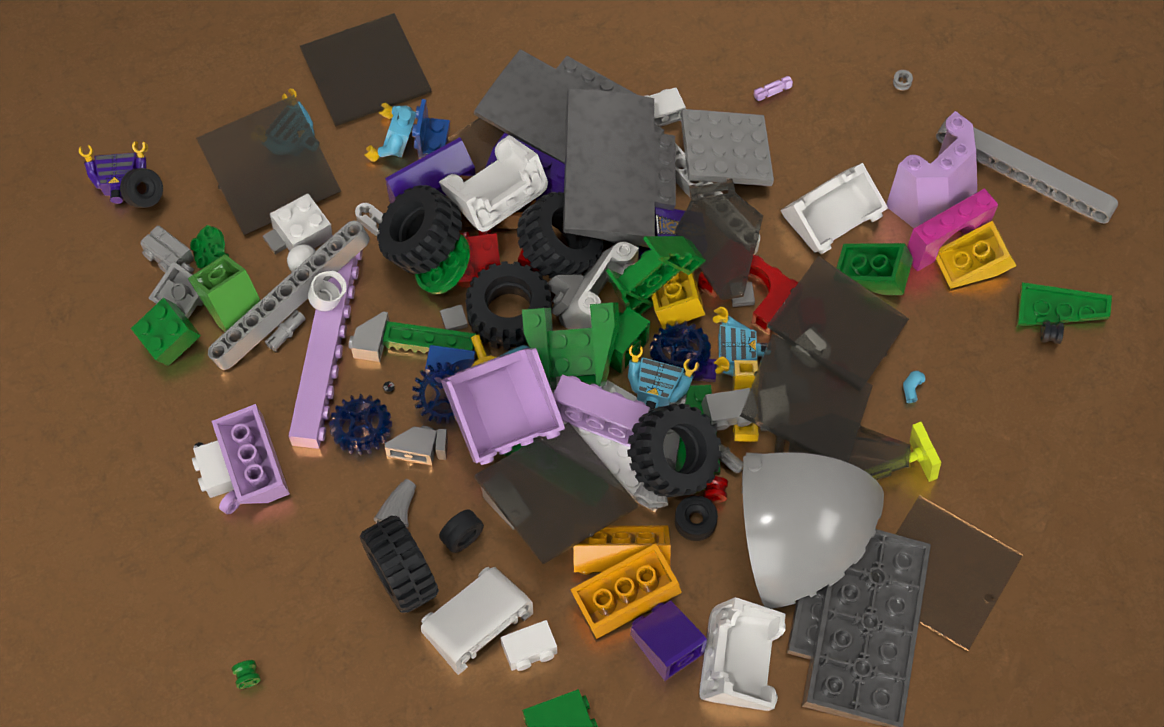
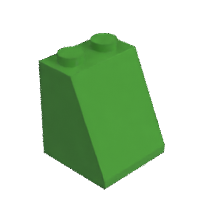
M226 254L188 278L218 327L224 332L261 301L247 271Z

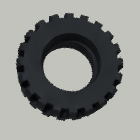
M428 185L413 186V189L408 188L404 190L403 194H399L395 197L396 200L389 204L386 213H383L382 222L379 224L377 240L379 249L385 258L409 273L420 274L431 271V268H437L440 266L439 263L445 261L448 258V254L451 251L453 252L456 247L455 243L460 238L459 231L462 230V222L460 220L462 218L458 206L435 188Z
M551 192L542 196L522 213L518 221L517 237L520 238L518 244L524 251L522 253L525 259L528 258L531 262L530 265L534 269L537 268L543 276L548 275L550 279L556 275H580L596 263L603 250L604 241L601 239L563 232V192ZM552 226L564 235L569 247L557 238Z
M508 261L501 262V265L496 266L495 263L489 265L488 270L482 269L478 272V278L474 277L470 282V287L467 288L466 310L472 332L479 335L483 343L487 344L490 342L491 347L496 349L501 346L504 350H510V347L517 348L526 343L528 344L524 335L522 314L510 318L500 317L491 312L488 306L495 298L501 295L515 294L529 302L530 306L528 309H552L549 285L543 279V275L538 271L533 272V267L529 265L523 267L520 262L515 261L513 264H508Z
M688 404L667 405L649 410L648 413L643 414L639 418V423L634 424L632 428L634 434L630 435L628 439V444L631 445L630 449L627 450L628 457H631L632 463H629L631 470H635L637 473L635 478L639 483L644 482L643 487L646 490L653 491L658 496L677 497L702 491L706 488L707 483L713 481L715 478L713 473L718 472L720 467L718 459L722 457V451H719L721 440L720 437L717 438L716 436L717 429L715 425L709 423L711 419L706 414L701 415L700 409L690 407ZM670 429L681 437L685 445L686 458L679 472L670 467L664 456L663 443Z
M389 516L362 531L360 540L385 590L400 612L408 613L436 597L439 589L435 578L417 543L399 517Z

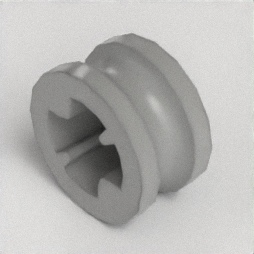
M899 70L894 75L893 84L899 90H907L912 85L913 76L907 70ZM899 78L907 79L906 83H903V81L899 82Z

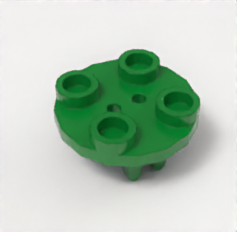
M206 225L200 230L196 238L191 240L190 249L193 251L194 260L199 269H203L225 254L229 257V254L224 252V235L217 227Z

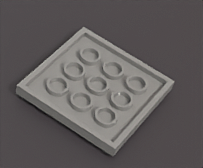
M682 109L680 117L688 180L772 186L774 177L764 115Z

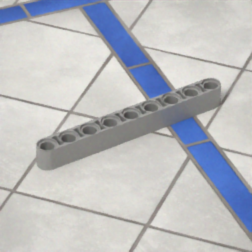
M948 117L936 133V138L940 143H943L947 131L945 123ZM973 127L977 162L1099 223L1105 224L1109 222L1118 206V201L1113 196Z
M353 220L345 224L211 344L208 349V356L223 370L234 366L308 299V290L315 276L326 271L338 272L365 248L370 238L361 223ZM326 276L323 280L328 281L332 276Z

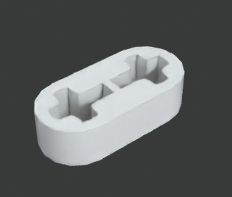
M369 203L359 204L355 209L357 221L377 236L379 234L377 223L380 224L382 222L383 213ZM362 212H364V213H368V212H369L370 217H368L367 215H363V216H362L361 213H362Z

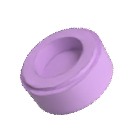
M234 490L225 495L219 506V509L227 515L233 513L240 505Z

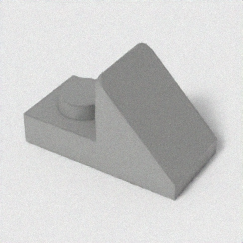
M556 275L548 282L549 290L556 294L552 300L554 305L551 313L558 316L569 307L585 278L583 275Z

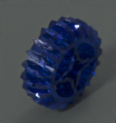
M686 320L683 325H679L677 321H675L674 326L667 323L666 330L659 328V334H654L653 341L650 343V357L653 358L652 360L684 368V362L690 359L688 363L689 369L693 370L696 362H698V372H702L703 366H707L708 359L711 357V343L708 340L707 334H703L702 328L696 329L695 323L691 326H688ZM690 341L697 345L699 349L698 351L694 350L693 347L690 346ZM663 349L668 350V353L671 354L670 359L663 354Z
M436 362V369L434 370L429 364L427 368L430 372L426 374L424 370H421L420 373L424 378H415V382L420 384V386H412L413 391L419 392V394H414L412 399L420 400L414 406L416 409L422 408L420 411L421 416L429 413L427 416L428 421H432L435 416L437 424L441 423L442 417H444L447 424L450 423V416L457 421L452 408L447 410L433 409L435 405L438 406L444 402L450 404L446 397L442 395L441 398L439 397V390L435 386L437 385L441 389L443 385L434 378L440 375L453 376L458 372L459 366L455 364L450 370L449 362H445L444 368H442L440 362ZM429 383L434 392L430 397L431 400L427 403L425 400V390Z
M361 393L359 399H355L352 395L349 402L343 399V406L336 405V412L331 413L332 420L329 421L330 434L334 437L335 444H340V448L343 451L348 448L350 454L357 450L360 456L363 450H367L370 454L372 447L379 450V442L385 444V436H390L391 434L389 428H392V421H390L391 414L387 412V406L385 404L381 405V401L378 398L373 401L371 395L364 399ZM374 415L379 419L376 429L371 424ZM345 420L350 425L347 434L342 430Z

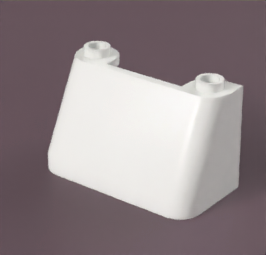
M510 135L501 140L495 147L497 161L467 181L463 182L461 177L456 174H451L439 181L444 193L458 206L459 210L471 224L482 232L490 230L540 196L548 185L547 177L538 154Z
M861 163L841 172L780 211L814 253L819 251L820 254H823L832 248L830 244L833 243V240L864 221L870 219L871 222L878 220L883 216L882 212L888 209L864 164Z
M619 242L602 252L596 263L583 274L585 278L569 307L559 315L561 325L567 329L592 328L590 304L601 303L598 295L606 282H610L606 270L609 268L622 275L628 266L638 261L639 248L628 242Z
M486 567L479 573L475 581L435 613H428L421 621L423 623L421 625V632L459 675L468 668L465 663L470 657L474 659L478 650L511 623L514 625L518 623V617H521L523 621L533 614V602L496 567Z
M736 597L718 604L712 609L708 622L707 643L699 690L702 700L764 711L775 709L778 695L775 688L768 686L767 682L772 641L778 639L785 632V613Z

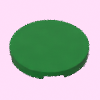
M460 234L459 241H456V247L453 252L451 251L448 254V258L445 261L439 263L440 266L435 269L431 268V271L415 274L416 281L423 290L431 294H442L453 288L462 278L470 257L468 241L462 234Z

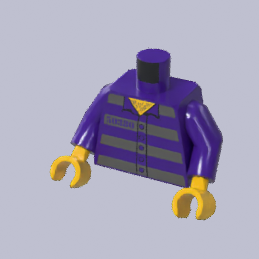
M137 141L133 142L132 148L137 154L94 156L93 160L91 156L94 150L90 145H88L90 152L87 155H84L82 147H79L80 155L85 157L86 160L84 164L88 178L96 188L102 190L105 196H110L112 203L119 204L123 202L120 192V183L123 176L132 169L147 168L146 156H144V153L148 150L146 142L142 143V150L138 149Z

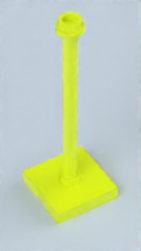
M918 422L912 425L909 441L913 452L864 471L874 477L917 460L930 482L938 479L941 460L922 422Z

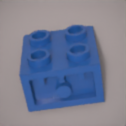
M422 99L421 105L416 108V119L418 121L417 124L413 125L412 136L415 137L414 149L418 150L419 158H423L445 146L450 129V120L429 118L427 101Z

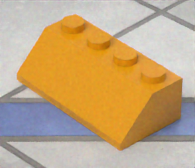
M668 525L574 526V572L581 574L603 572L655 543L670 567L671 543Z
M656 543L570 589L596 639L648 612L659 603H664L682 593L679 582Z

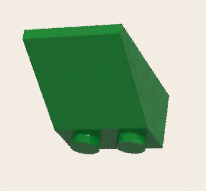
M905 243L843 244L833 281L881 295H903L913 257Z

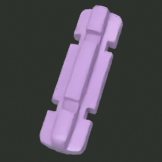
M785 76L781 78V81L776 80L764 85V88L759 87L755 89L754 97L757 101L765 99V96L770 97L782 92L783 89L791 88L793 81L790 76Z

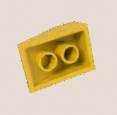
M993 221L942 246L936 257L950 289L996 277L1016 267Z
M680 271L651 295L655 313L663 329L706 315L693 272L688 275Z

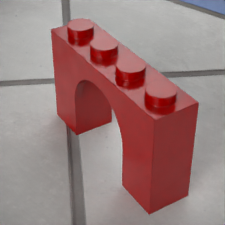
M730 239L701 272L698 279V287L716 298L724 287L736 277L752 276L759 279L766 286L768 295L753 312L751 323L770 335L800 299L803 287L796 280L782 274L778 268L764 262L759 255H754L746 250L741 243H736Z

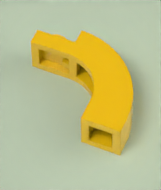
M734 360L732 391L751 388L757 411L758 362L757 360ZM757 415L753 422L747 426L739 427L738 424L732 425L734 441L758 442Z

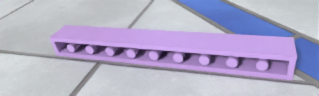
M363 249L337 272L344 278L347 289L338 305L330 311L315 310L289 432L292 446L319 449L321 441L325 440L326 427H324V423L330 416V406L328 404L329 399L334 397V386L332 384L333 379L338 377L339 366L337 365V360L342 357L343 346L341 345V340L346 337L347 333L345 321L346 318H350L351 306L349 301L354 298L355 286H353L354 279L357 280L359 267L357 262L362 259ZM331 277L328 281L335 284L341 294L342 288L337 279Z

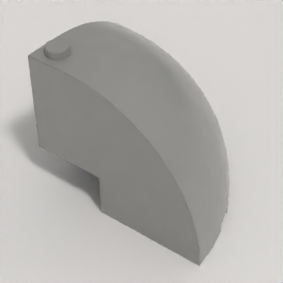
M791 452L743 456V507L746 538L755 583L764 607L770 609L795 604L796 600L808 595L811 598L817 595L816 591L839 581L845 575L844 572L861 559L870 538H873L876 533L875 528L883 510L884 491L876 479L850 463L821 455Z

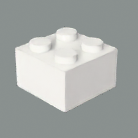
M309 194L270 213L272 228L277 231L289 251L301 244L316 248L333 236L331 223Z

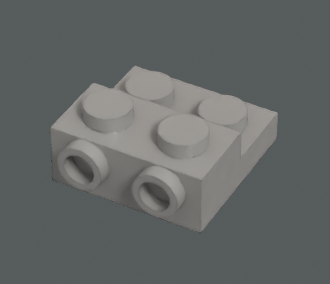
M173 261L149 296V299L156 304L163 297L177 304L187 318L191 316L197 305L202 307L204 304L188 280L193 275L195 269L185 262L181 265Z

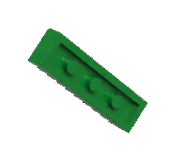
M387 321L383 345L387 349L394 347L396 350L403 348L405 351L411 349L415 353L419 350L423 354L429 352L430 345L474 351L471 337L476 334Z

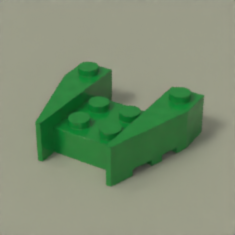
M645 236L643 239L651 250L644 252L640 260L628 266L622 275L609 268L606 270L614 292L625 308L629 307L638 314L643 315L653 306L651 295L680 271L690 275L706 261L691 240L684 236Z
M618 302L590 304L592 328L553 331L551 308L522 310L524 335L529 347L536 348L551 390H555L557 387L556 377H561L562 375L595 374L596 385L600 387L606 386L611 357L614 353V345L620 328Z

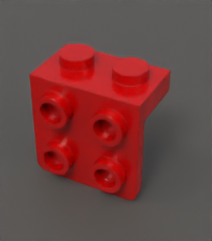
M491 229L484 232L478 231L479 235L470 236V232L460 233L467 239L470 248L469 262L462 278L459 280L460 282L471 281L474 277L478 278V272L482 269L488 270L489 265L494 263L496 266L501 265L497 233H492Z

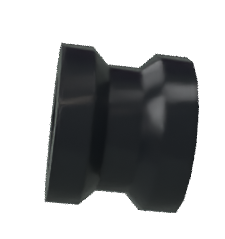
M1044 320L1040 333L1041 342L1053 341L1055 344H1061L1064 334L1063 322L1051 323L1048 320Z

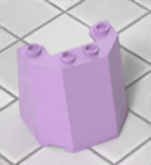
M956 111L946 120L945 127L947 131L939 155L931 164L918 155H909L898 165L886 205L888 209L913 228L977 193V161L973 124Z
M525 348L511 354L499 356L441 380L472 460L475 463L480 462L481 465L494 461L493 456L497 455V452L501 455L512 451V446L519 443L521 446L534 442L533 438L537 436H546L547 439H552L560 435L559 431L565 429L536 348Z

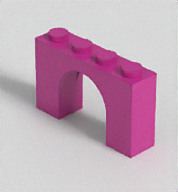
M985 188L913 229L907 248L913 257L912 266L916 271L935 262L941 246L959 230L966 235L992 221L998 203Z

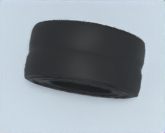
M132 169L123 176L120 183V192L123 199L129 205L137 208H147L155 205L162 197L163 183L159 175L150 169ZM139 182H143L146 185V192L144 194H140L137 191Z
M689 496L682 500L676 508L675 527L680 535L688 540H704L715 531L718 520L717 509L709 499L703 496ZM693 513H698L703 517V520L695 524L690 521L689 516Z
M470 509L463 510L444 525L440 531L439 538L451 552L457 553L467 548L478 538L484 528V524Z

